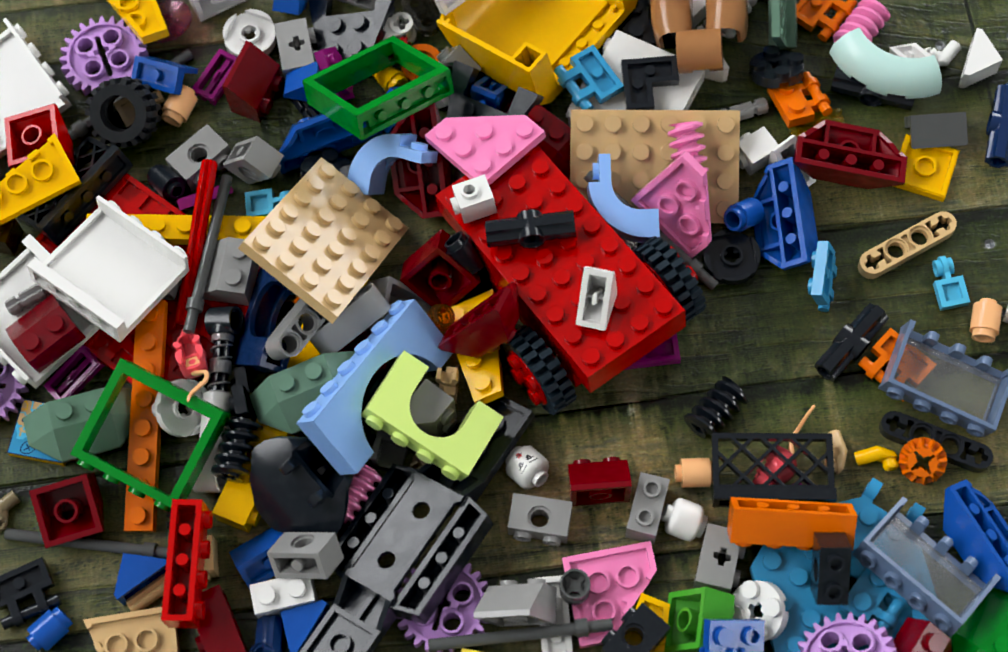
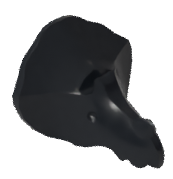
M363 427L365 437L370 445L371 431L369 428ZM278 436L268 438L256 445L251 453L249 481L256 510L263 520L274 530L282 533L335 532L337 535L343 527L346 517L348 493L354 474L339 475L308 437Z

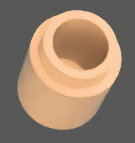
M182 85L181 95L170 93L162 107V119L175 127H181L182 123H186L198 101L195 91L189 86Z
M982 298L973 304L969 329L973 340L981 343H992L995 341L996 336L999 335L1003 308L997 304L996 300Z
M680 458V463L674 465L675 482H680L681 488L710 487L713 484L712 460L709 458Z

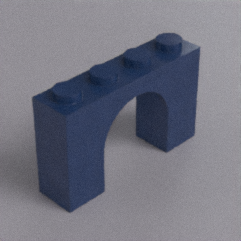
M260 267L244 319V328L239 335L232 364L239 367L245 366L248 370L254 372L275 374L287 369L290 358L282 360L272 359L267 354L265 345L268 337L275 330L277 317L282 305L293 292L262 267ZM281 342L282 348L286 351V343Z

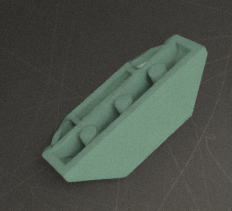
M355 351L323 353L268 376L249 396L258 422L291 435L303 432L296 424L303 415V409L317 399L321 394L320 389L328 381L333 380L338 374V367L343 362L349 360Z
M105 387L46 402L22 418L29 447L62 463L77 460L78 458L70 455ZM132 388L121 389L89 450L90 453L96 455L121 448L129 438Z

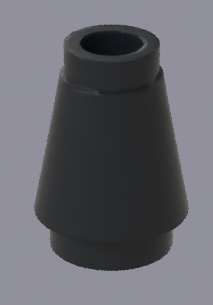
M459 231L445 242L446 254L469 271L471 275L478 273L484 267L485 263L482 261L469 235Z

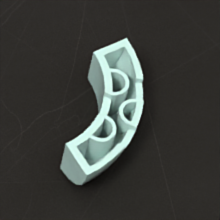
M860 27L840 37L829 51L834 62L849 78L854 77L859 82L865 84L866 89L884 96L893 94L905 96V99H917L934 96L941 92L942 75L935 55L922 58H905L890 54L874 45L864 35Z

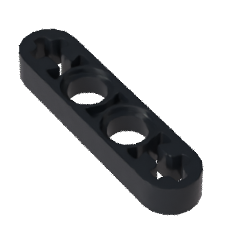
M890 411L883 416L879 423V430L883 437L903 446L908 441L914 439V431L919 429L926 431L929 434V438L937 441L941 446L942 442L946 440L955 442L958 448L957 453H946L947 462L971 472H983L993 461V453L985 444L901 412ZM892 420L897 421V427H899L894 432L889 430L890 425L887 424ZM908 425L912 426L907 437H904L903 434ZM964 447H968V450L965 452L967 453L963 459L960 458L961 454L964 451ZM980 452L982 454L981 458L985 461L976 464L975 457L971 455Z

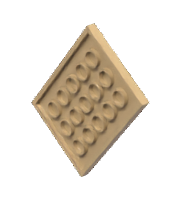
M571 109L570 182L589 202L587 196L588 182L584 180V177L592 171V163H597L599 154H610L613 190L635 209H639L631 199L674 161L670 156L678 151L669 147V144L675 141L676 138L668 136L667 133L675 129V127L668 125L692 121L703 122V126L695 130L696 132L703 133L705 136L697 140V143L706 145V148L698 152V154L707 156V160L700 164L703 167L709 168L707 180L711 223H724V213L727 208L739 202L740 110Z
M321 157L248 235L238 249L333 324L409 227L381 206L378 201L369 195L363 194L353 181H350L332 164Z

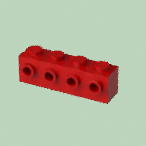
M172 499L161 621L168 628H199L200 619L203 620L205 617V601L201 600L202 589H206L208 585V572L204 570L205 559L210 557L211 546L210 541L207 540V529H212L213 512L209 511L203 499Z

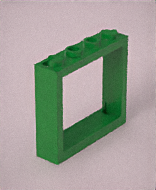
M391 36L302 80L308 105L360 140H364L454 93L450 68L395 36ZM394 54V58L389 60L388 56ZM396 63L419 76L359 108L354 107L336 95V93Z
M120 358L70 455L79 459L78 465L91 471L94 468L104 472L102 476L104 479L117 485L121 481L130 486L128 491L141 498H145L147 495L155 499V506L170 512L172 499L188 498L231 413L196 395H193L190 401L187 402V396L190 392L131 361ZM128 376L210 418L171 495L89 452Z

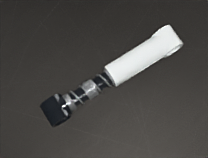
M238 306L212 307L207 309L204 317L205 329L212 337L211 342L214 343V346L210 349L213 353V358L209 360L208 370L209 374H211V376L209 375L211 382L207 386L209 391L203 393V399L231 413L229 398L232 395L227 391V384L231 383L228 381V376L232 372V362L229 360L233 357L230 356L231 346H234L232 344L234 343V337L243 331L244 315ZM201 415L200 437L210 418ZM225 427L193 487L195 493H221L227 480L218 478L211 472V467L217 465L214 460L215 455L221 453L218 450V445L224 442L221 435L224 431H228Z

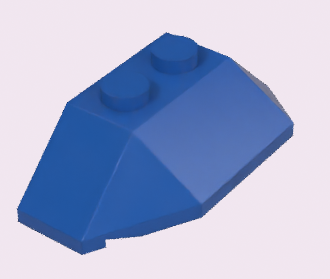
M323 114L305 117L291 126L279 150L284 155L279 163L281 165L280 172L284 174L299 168L301 162L314 152L323 151L325 148H334L337 152H341L370 141L377 136L384 135L383 130L364 140H360Z
M789 157L766 166L765 175L753 198L761 202L765 211L763 221L754 226L755 238L759 245L761 256L783 270L810 263L812 252L816 251L818 241L810 189L800 168L794 164V157Z
M967 479L949 486L945 489L943 531L953 540L954 544L952 546L955 547L963 561L968 556H972L978 561V565L972 571L973 574L987 584L997 573L1001 578L994 588L1008 592L1007 523L995 505L979 490L973 488Z

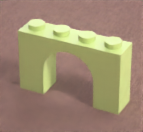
M404 350L396 359L361 413L362 417L366 419L365 422L373 429L378 431L382 429L391 435V440L401 447L407 446L415 451L416 456L421 461L427 464H435L442 469L441 473L444 476L461 482L472 471L504 416L479 400L470 408L455 434L448 437H434L424 433L412 419L410 399L429 366Z

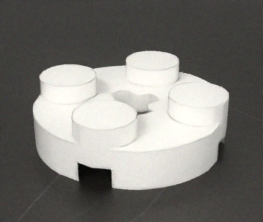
M248 9L245 10V13L238 16L234 14L226 21L222 33L226 49L236 57H238L246 41L253 43L267 55L272 52L277 43L272 19L268 14L260 10ZM251 31H255L253 39H246L244 36L245 33L250 34Z
M192 379L169 381L188 392L199 384L198 381ZM203 386L194 395L203 399V393L207 392V390ZM160 392L157 393L151 410L159 426L166 433L175 437H187L200 433L202 414L187 406L186 410L188 413L180 414L178 410L179 402Z
M745 581L733 593L735 595L733 619L765 620L764 642L777 638L784 631L788 622V611H786L784 603L787 600L778 586L769 581ZM762 605L761 612L763 617H755V606Z

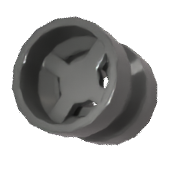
M569 569L560 579V595L566 603L571 605H579L585 602L590 593V579L580 569Z

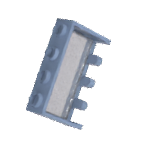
M912 319L900 327L896 344L878 389L885 391L886 395L892 399L904 400L913 404V408L920 412H930L939 416V419L946 424L959 425L965 428L966 432L972 436L985 437L996 431L1008 397V369L1002 372L991 367L993 359L989 356L983 355L978 359H974L965 355L967 347L963 344L956 343L951 347H947L939 343L940 334L937 332L929 331L925 335H921L913 331L916 321Z
M903 496L861 542L852 555L865 568L870 569L882 579L887 587L895 590L908 601L913 609L918 610L937 628L951 637L1001 577L996 573L985 584L972 573L978 565V561L974 557L968 556L961 564L947 552L954 544L949 536H943L936 543L923 532L929 525V520L925 516H919L912 523L899 512L908 501Z

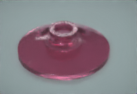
M180 0L158 2L157 4L170 36L154 42L165 43L175 40L189 28L192 21L191 10L186 3Z

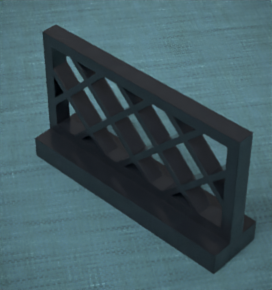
M88 135L73 151L75 163L73 168L82 184L37 206L36 212L28 214L30 212L28 211L16 218L46 236L53 244L59 246L86 217L87 213H90L97 205L96 197L99 195L104 198L134 166L119 147L115 145L110 147ZM93 146V152L84 155ZM91 162V166L82 169L83 164ZM53 202V206L44 209L45 204Z
M712 433V507H729L730 497L836 503L837 488H835L832 433ZM718 441H730L738 450L727 459L719 452ZM752 442H761L768 448L759 459L746 449ZM782 442H791L798 448L789 459L776 449ZM812 442H825L826 453L819 460L806 449ZM741 452L754 463L744 473L731 463ZM770 453H773L784 463L774 474L761 463ZM801 453L814 463L804 474L792 464ZM719 459L723 462V464L720 467ZM825 459L827 467L822 463ZM726 467H729L739 477L733 484H719V474ZM756 467L760 468L769 477L763 485H755L747 478ZM786 467L799 477L793 485H785L777 477ZM818 467L827 475V485H815L808 476ZM772 481H774L777 485H769V484H770Z

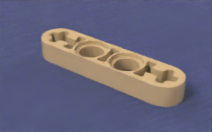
M944 211L935 213L863 253L859 260V273L867 279L878 278L952 236L957 226L955 217L951 213ZM939 222L941 224H948L946 230L943 227L939 228L933 235L932 230L937 227ZM921 233L926 237L927 242L918 245L912 241L911 235ZM890 246H898L902 249L903 255L899 258H894L888 253V248ZM880 256H882L883 260L877 263L875 269L872 266L868 268L866 267L868 260L869 262L874 263L875 261L879 260Z

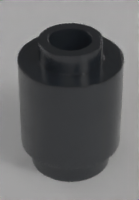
M157 164L148 171L147 179L150 187L166 201H176L184 194L186 181L168 165Z

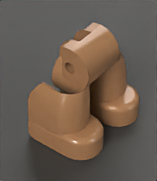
M650 0L651 24L656 44L660 49H664L663 35L676 33V56L679 74L693 73V70L709 69V71L724 70L722 29H735L738 42H743L746 39L748 32V0H705L706 28L693 30V0Z

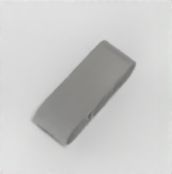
M370 283L359 290L333 324L326 319L310 339V342L320 354L338 352L385 315L391 306L374 283Z
M299 298L268 337L265 345L267 354L274 360L297 356L326 319ZM299 318L303 322V329L299 326ZM282 340L286 343V351L282 348Z

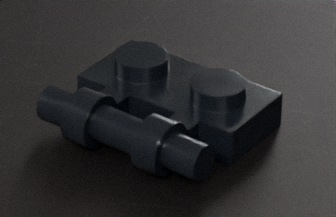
M43 557L0 575V611L8 608L11 614L0 619L5 630L15 625L17 628L27 624L26 620L40 614L43 615L48 609L52 611L56 606L62 605L58 594L48 598L45 595L44 591L55 587L46 560ZM34 596L36 603L21 609L19 602Z

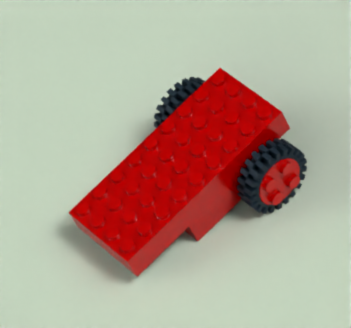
M538 145L489 185L497 209L495 214L464 224L461 214L455 215L450 202V198L454 197L452 185L470 180L466 175L435 195L440 214L456 233L462 231L465 235L470 236L482 261L485 263V268L488 270L492 288L497 292L512 281L517 284L519 320L523 326L517 329L516 334L509 343H502V348L505 351L504 353L509 364L513 368L510 370V373L519 385L523 384L528 389L527 394L536 406L542 405V408L548 411L549 414H557L576 400L577 396L572 384L577 387L582 383L592 393L685 328L688 321L706 308L704 303L706 302L705 297L701 295L703 291L696 285L699 283L697 281V274L692 267L684 265V259L681 256L679 257L677 251L668 242H663L662 238L654 236L632 251ZM528 209L538 210L542 214L571 210L574 212L576 237L546 240L543 245L536 248H524L520 244L488 248L485 221L517 217L519 212ZM585 266L615 272L618 293L605 331L576 325Z

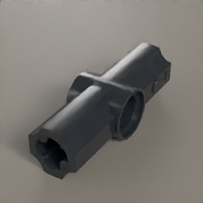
M838 66L836 67L830 91L858 97L861 103L872 107L886 104L911 111L915 100L905 99V96L893 94L884 96L868 90L865 84L859 82L854 77L849 78Z
M528 209L519 212L517 217L485 221L488 248L520 244L524 248H536L543 245L546 240L576 237L573 210L542 214L538 210Z
M869 303L851 324L848 323L834 338L830 348L814 365L824 379L834 382L852 361H856L865 352L871 343V339L889 319L885 311L878 305Z

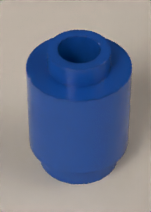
M749 197L727 208L724 213V223L732 231H744L763 221L765 216L764 207L759 200Z
M56 606L52 611L48 609L27 628L30 635L26 639L36 650L39 651L44 648L48 651L69 632L68 628L73 622Z

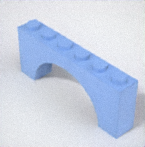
M415 299L398 300L390 305L391 308L388 314L371 328L372 333L369 337L355 347L353 356L338 367V374L333 380L328 381L320 389L321 394L315 401L309 403L303 409V415L296 423L339 475L357 474L374 453L365 437L361 414L365 390L374 373L385 362L394 357L398 358L404 350L429 366L426 372L442 368L453 354L438 348L443 334Z

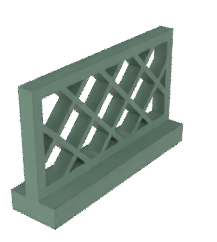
M768 0L769 45L777 46L780 50L797 49V0Z

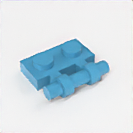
M594 45L570 58V64L573 68L569 71L563 65H559L554 69L555 74L558 76L559 84L562 88H566L572 95L571 100L582 110H592L594 108L589 101L594 96L602 104L624 91V85ZM580 77L587 86L582 90L575 82Z
M817 241V249L812 252L811 264L812 268H814L813 278L808 280V294L814 299L818 305V310L821 312L829 311L830 302L834 299V290L832 289L833 278L837 276L835 250L829 241Z
M865 568L849 591L848 605H839L838 608L847 615L849 612H852L855 620H858L862 614L866 616L867 622L872 617L878 621L879 628L885 627L888 632L889 629H894L898 623L897 617L904 607L907 608L909 606V603L895 590L887 587L883 580L870 569ZM885 595L893 600L887 611H883L878 607Z

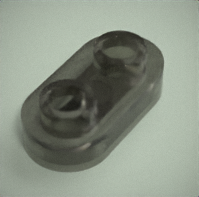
M401 0L403 12L408 13L412 17L413 26L420 35L431 37L440 31L436 20L440 19V14L430 0ZM412 4H419L417 7H411ZM427 23L433 24L429 27L424 26Z

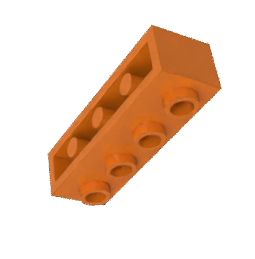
M730 497L727 533L730 543H735L741 547L757 544L773 549L792 546L800 550H812L814 532H845L853 550L857 514L853 505L848 503Z

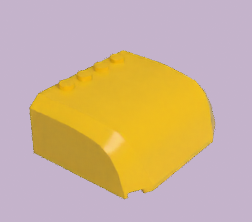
M466 0L446 16L441 13L440 19H437L436 23L451 46L460 45L482 68L481 72L515 92L519 86L543 96L544 98L540 103L542 106L552 103L564 89L559 84L558 76L555 74L554 69L559 65H563L569 71L573 68L570 64L572 56L591 45H594L598 50L635 9L638 0Z

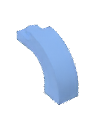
M417 134L380 135L368 141L357 152L351 163L347 178L353 181L365 195L384 194L389 169L396 160L401 158L420 164L437 163L438 151L428 149V144L416 142Z
M599 154L597 163H592L593 180H598V182H588L587 186L589 203L622 239L644 243L654 236L660 237L659 209H635L623 204L617 198L612 188L610 154Z

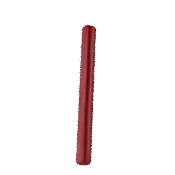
M209 159L201 161L186 252L190 271L182 278L175 319L176 324L180 326L185 324L188 312L185 308L188 297L192 296L206 239L217 171L216 161Z

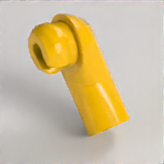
M873 446L854 452L858 466L877 461L883 464L885 471H893L899 467L898 455L895 451L887 448Z

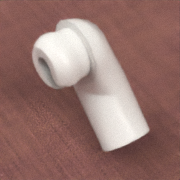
M951 40L942 51H937L936 48L931 49V47H927L924 50L930 55H935L939 66H947L961 50V45L957 41Z

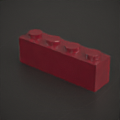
M220 585L203 591L201 601H205V617L203 620L200 619L199 628H196L199 636L195 637L199 651L248 652L225 591Z

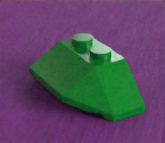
M994 587L962 626L951 636L952 652H1008V592Z

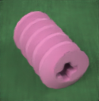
M861 0L857 7L853 9L851 15L846 18L845 23L835 32L833 36L834 43L840 37L859 27L872 42V37L878 35L879 30L884 27V22L889 21L891 17L890 12L877 0Z
M692 121L668 125L675 127V129L667 133L668 136L676 138L675 141L669 144V147L678 150L670 156L671 159L676 160L687 150L699 163L707 160V156L698 154V152L706 148V145L697 143V140L705 136L703 133L696 132L695 130L703 126V122Z
M366 464L357 474H354L350 484L347 513L343 524L348 527L347 521L352 522L355 518L354 511L359 512L362 508L361 501L366 502L369 498L367 495L368 491L373 492L375 490L374 483H380L382 480V476Z

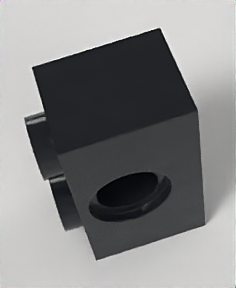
M814 532L810 589L817 605H848L852 547L845 532Z
M642 602L637 609L632 606L621 619L624 624L617 632L611 629L603 638L601 643L604 647L601 652H653L669 634L671 627ZM629 632H636L641 636L642 642L639 645L632 646L626 642L625 635Z

